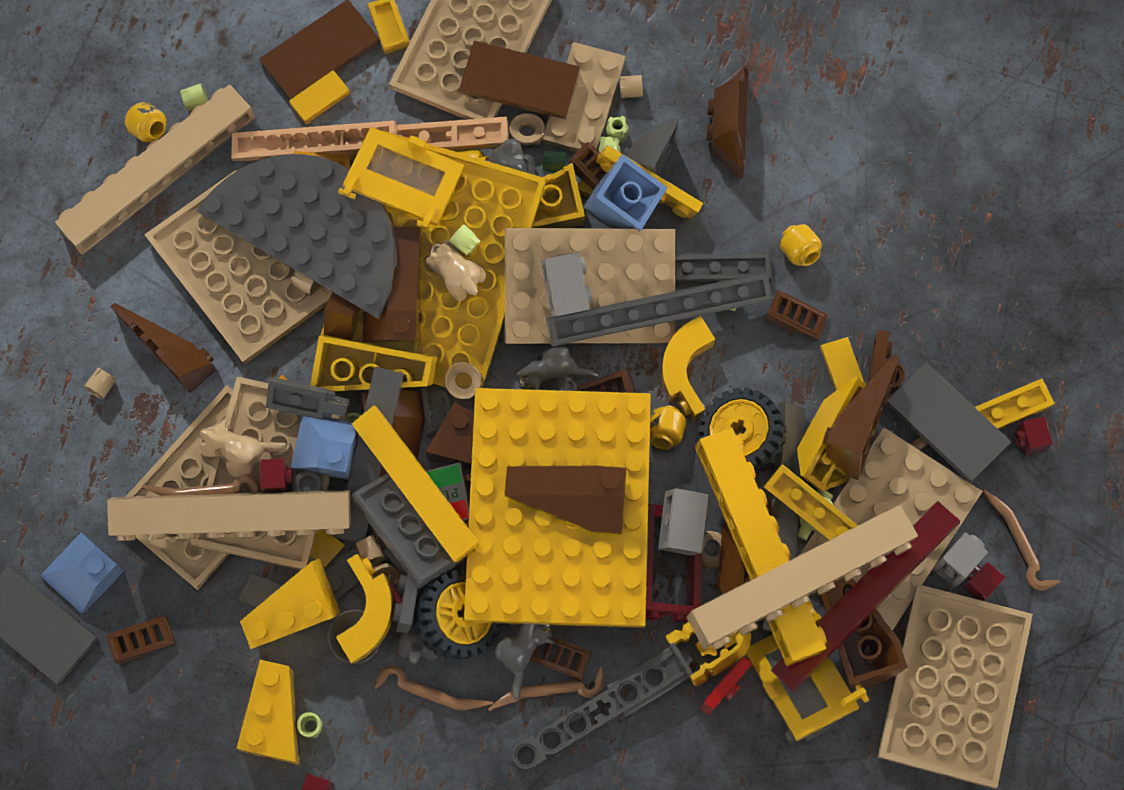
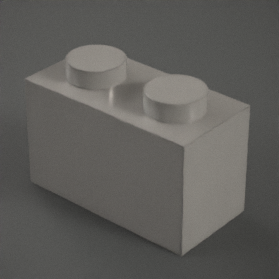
M579 252L541 259L540 263L551 316H561L589 310V303H592V293L590 287L585 286L583 275L587 274L586 263L583 257H579Z
M677 488L665 492L658 550L690 556L702 553V549L705 548L707 542V534L704 532L705 521L710 515L709 494Z
M965 532L936 563L932 570L955 588L971 573L988 551L984 548V543L978 537L972 534L969 536Z

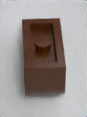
M878 330L874 337L867 384L888 362L886 358L890 359L893 342L888 341L889 331ZM898 363V371L895 377L896 382L893 383L890 394L895 393L900 388L906 376L905 369L900 363Z

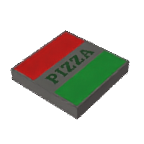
M459 462L426 471L463 522H469L470 498L463 464Z

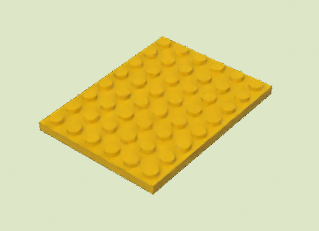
M383 131L407 142L409 140L407 137ZM426 143L425 149L463 164L464 170L438 226L430 223V225L434 226L433 232L421 227V342L364 343L436 356L437 363L433 384L446 387V372L454 363L466 362L472 364L482 373L481 388H484L505 319V228L533 227L547 180L540 176ZM380 146L377 148L371 168L373 172L432 196L435 195L445 174L442 171ZM383 204L393 227H419L416 225L417 221L423 222L419 218ZM465 224L474 232L480 243L469 255L462 251L460 252L466 260L482 266L486 272V278L483 283L476 284L478 288L477 295L474 296L467 292L466 298L458 301L450 296L444 278L428 267L426 258L430 256L434 245L443 244L445 240L451 239L456 231ZM362 309L359 312L353 341L363 342L364 310ZM324 325L320 336L324 335ZM461 372L457 376V383L462 388H468L472 384V378L468 373Z
M475 388L469 530L480 544L467 554L465 622L645 628L650 393ZM507 466H609L626 468L622 534L590 532L582 529L581 526L560 520L554 515L542 510H536L505 497Z

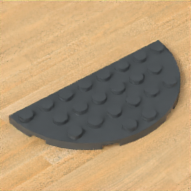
M287 154L265 158L239 169L223 180L196 210L207 219L370 315L380 319L393 287L394 270L397 267L395 232L387 210L382 203L353 191L352 193L356 194L355 199L338 193L340 188L345 189L343 188V183L349 172V169L326 158L307 154Z

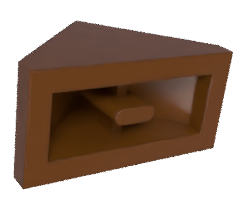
M332 292L324 309V335L353 340L360 308Z

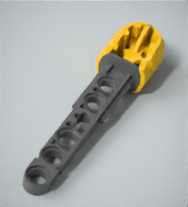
M687 622L683 625L682 631L674 630L666 635L668 648L607 684L608 690L545 727L536 738L532 735L519 743L513 750L512 758L514 763L521 769H532L548 760L546 755H556L623 713L625 717L629 716L687 679L698 687L707 681L708 675L716 676L745 656L750 646L751 632L743 636L739 632L729 636L731 642L724 646L729 648L735 644V647L730 651L726 648L722 649L718 659L710 664L704 663L700 666V670L693 673L689 667V664L693 662L691 656L687 651L684 653L680 652L676 646L681 642L686 643L690 640V636L695 634L690 623ZM700 642L695 644L702 656L707 654L717 655L713 646L703 649ZM652 669L659 670L663 675V681L658 686H651L646 681V674ZM625 685H632L637 689L638 695L634 701L626 702L621 698L620 691ZM599 701H602L604 704L610 703L612 706L608 709L610 714L606 717L603 714L595 716L594 719L598 723L592 726L589 716L583 711L589 708L590 712L593 713L598 709L597 703ZM575 716H581L586 720V728L581 733H574L570 730L569 722ZM551 731L558 733L561 738L559 746L554 749L547 748L543 742L544 736ZM524 747L532 748L535 753L533 762L528 765L520 763L518 759V753Z

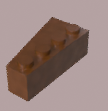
M454 402L426 450L428 460L447 464L461 462L463 467L471 470L474 412Z

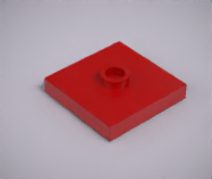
M742 657L705 699L701 710L709 716L724 698L730 701L741 688L737 683L752 665L747 658Z

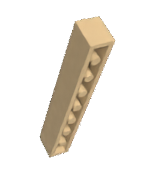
M230 84L224 89L217 90L208 102L203 106L199 105L194 108L189 117L182 122L174 124L165 136L152 141L146 151L138 157L135 156L128 160L125 167L118 173L109 175L99 188L86 193L80 203L72 209L69 208L63 211L59 219L55 221V224L78 252L83 255L231 138L232 133H237L255 118L251 107Z
M350 490L137 496L107 499L108 536L117 535V540H135L136 535L147 534V539L149 540L165 539V534H177L178 539L195 538V533H207L208 538L225 537V532H237V537L255 536V531H267V536L285 535V530H297V535L315 534L314 529H326V534H343L344 529L351 527Z
M898 505L691 611L686 618L703 649L713 646L716 650L731 642L729 636L737 632L743 636L756 629V622L764 618L767 622H770L784 614L783 608L792 605L795 609L810 601L808 595L818 591L819 595H822L836 587L835 581L843 578L847 582L861 574L860 568L869 564L872 569L887 561L885 555L894 551L897 556L912 548L910 542L917 538L918 535L901 505Z

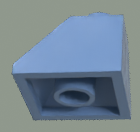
M622 154L596 186L583 208L607 225L624 229H637L640 232L667 187Z
M302 416L291 465L292 469L300 472L311 471L318 475L349 480L359 434L352 425L353 421L325 417L320 420Z
M80 533L40 576L81 614H84L124 570L85 535Z

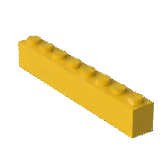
M733 428L701 438L695 446L696 452L750 580L788 562L791 559L789 549L785 543L780 541L777 534L779 532L777 521L774 516H770L768 513L766 495L762 489L757 487L754 480L756 473L751 462H747L743 454L744 444L741 437L735 435ZM810 601L795 609L792 605H789L782 609L783 615L768 622L786 666L820 654L826 649V636L822 628L817 627L814 621V608Z

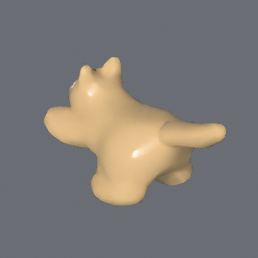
M448 239L443 244H437L432 247L430 256L426 258V264L444 278L450 296L455 300L461 301L466 298L467 292L474 296L478 294L476 284L485 281L486 272L482 266L466 260L460 250L449 242L450 239Z
M225 418L220 423L200 431V435L205 440V442H201L199 445L200 450L210 457L224 458L227 471L233 477L251 474L252 467L259 461L263 452H278L286 448L285 443L258 442L249 436L231 433L226 427L227 420Z

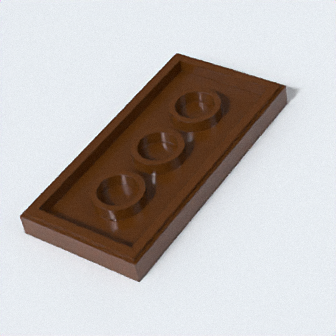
M345 0L260 57L259 60L284 94L291 100L331 71L338 72L380 43V38L349 0Z
M474 41L459 93L566 120L579 76L580 66Z

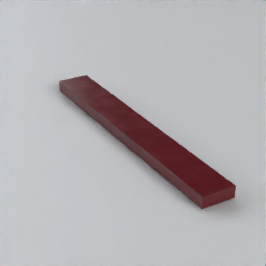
M937 501L913 525L918 537L910 542L912 548L897 556L894 551L885 555L887 561L870 569L817 622V627H821L826 636V649L820 654L786 666L782 658L771 669V672L794 693L960 524V520Z

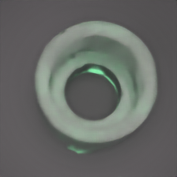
M544 151L542 171L556 173L562 170L566 165L567 152Z

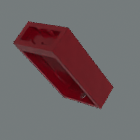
M648 504L645 619L660 620L662 616L673 617L672 621L689 622L686 618L687 615L701 606L702 553L692 556L688 555L687 605L652 602L654 522H662L664 505Z

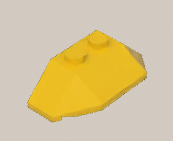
M858 377L852 378L823 400L797 448L801 476L820 491H826L829 488L848 482L851 478L826 457L827 445L823 444V438L827 428H833L836 418L866 386Z

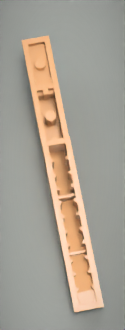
M507 117L404 125H397L395 121L238 132L232 133L231 159L233 161H259L273 156L294 154L295 151L345 155L350 156V160H355L370 127L410 138V135L427 141V144L455 152L459 150L497 148L508 139Z

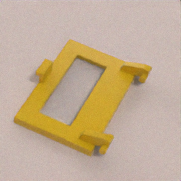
M370 127L343 183V188L345 189L340 188L338 193L351 199L356 197V194L352 193V191L423 220V222L418 220L416 225L433 232L434 226L430 225V223L438 226L464 170V165L425 149L427 141L410 135L407 142Z
M814 611L813 618L817 624L822 617ZM773 634L749 646L746 652L748 659L763 683L762 686L769 698L773 700L796 742L858 710L857 700L862 698L864 703L869 701L866 690L860 684L855 686L857 691L851 694L830 657L793 693L771 672V669L783 658Z

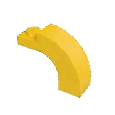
M701 316L691 320L674 334L666 348L661 371L662 387L667 401L671 403L679 398L678 405L685 416L689 415L693 422L700 419L701 414L704 415L705 408L688 381L687 367L695 357L713 348L715 342L714 336Z
M358 554L347 561L365 591V611L361 619L353 627L336 636L349 661L353 664L367 657L382 643L390 629L394 612V596L387 576L382 573L374 578L372 575L376 573V570L368 557L362 559Z

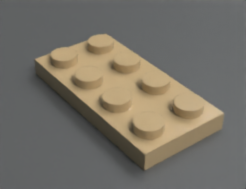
M573 42L567 63L580 66V72L567 118L565 120L550 116L542 143L577 152L589 142L598 150L600 138L602 137L625 63V56Z

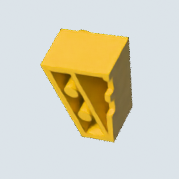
M320 558L311 561L240 621L250 649L341 614Z
M264 660L259 661L236 749L244 753L300 765L297 741L298 730L296 726L294 671L289 666Z

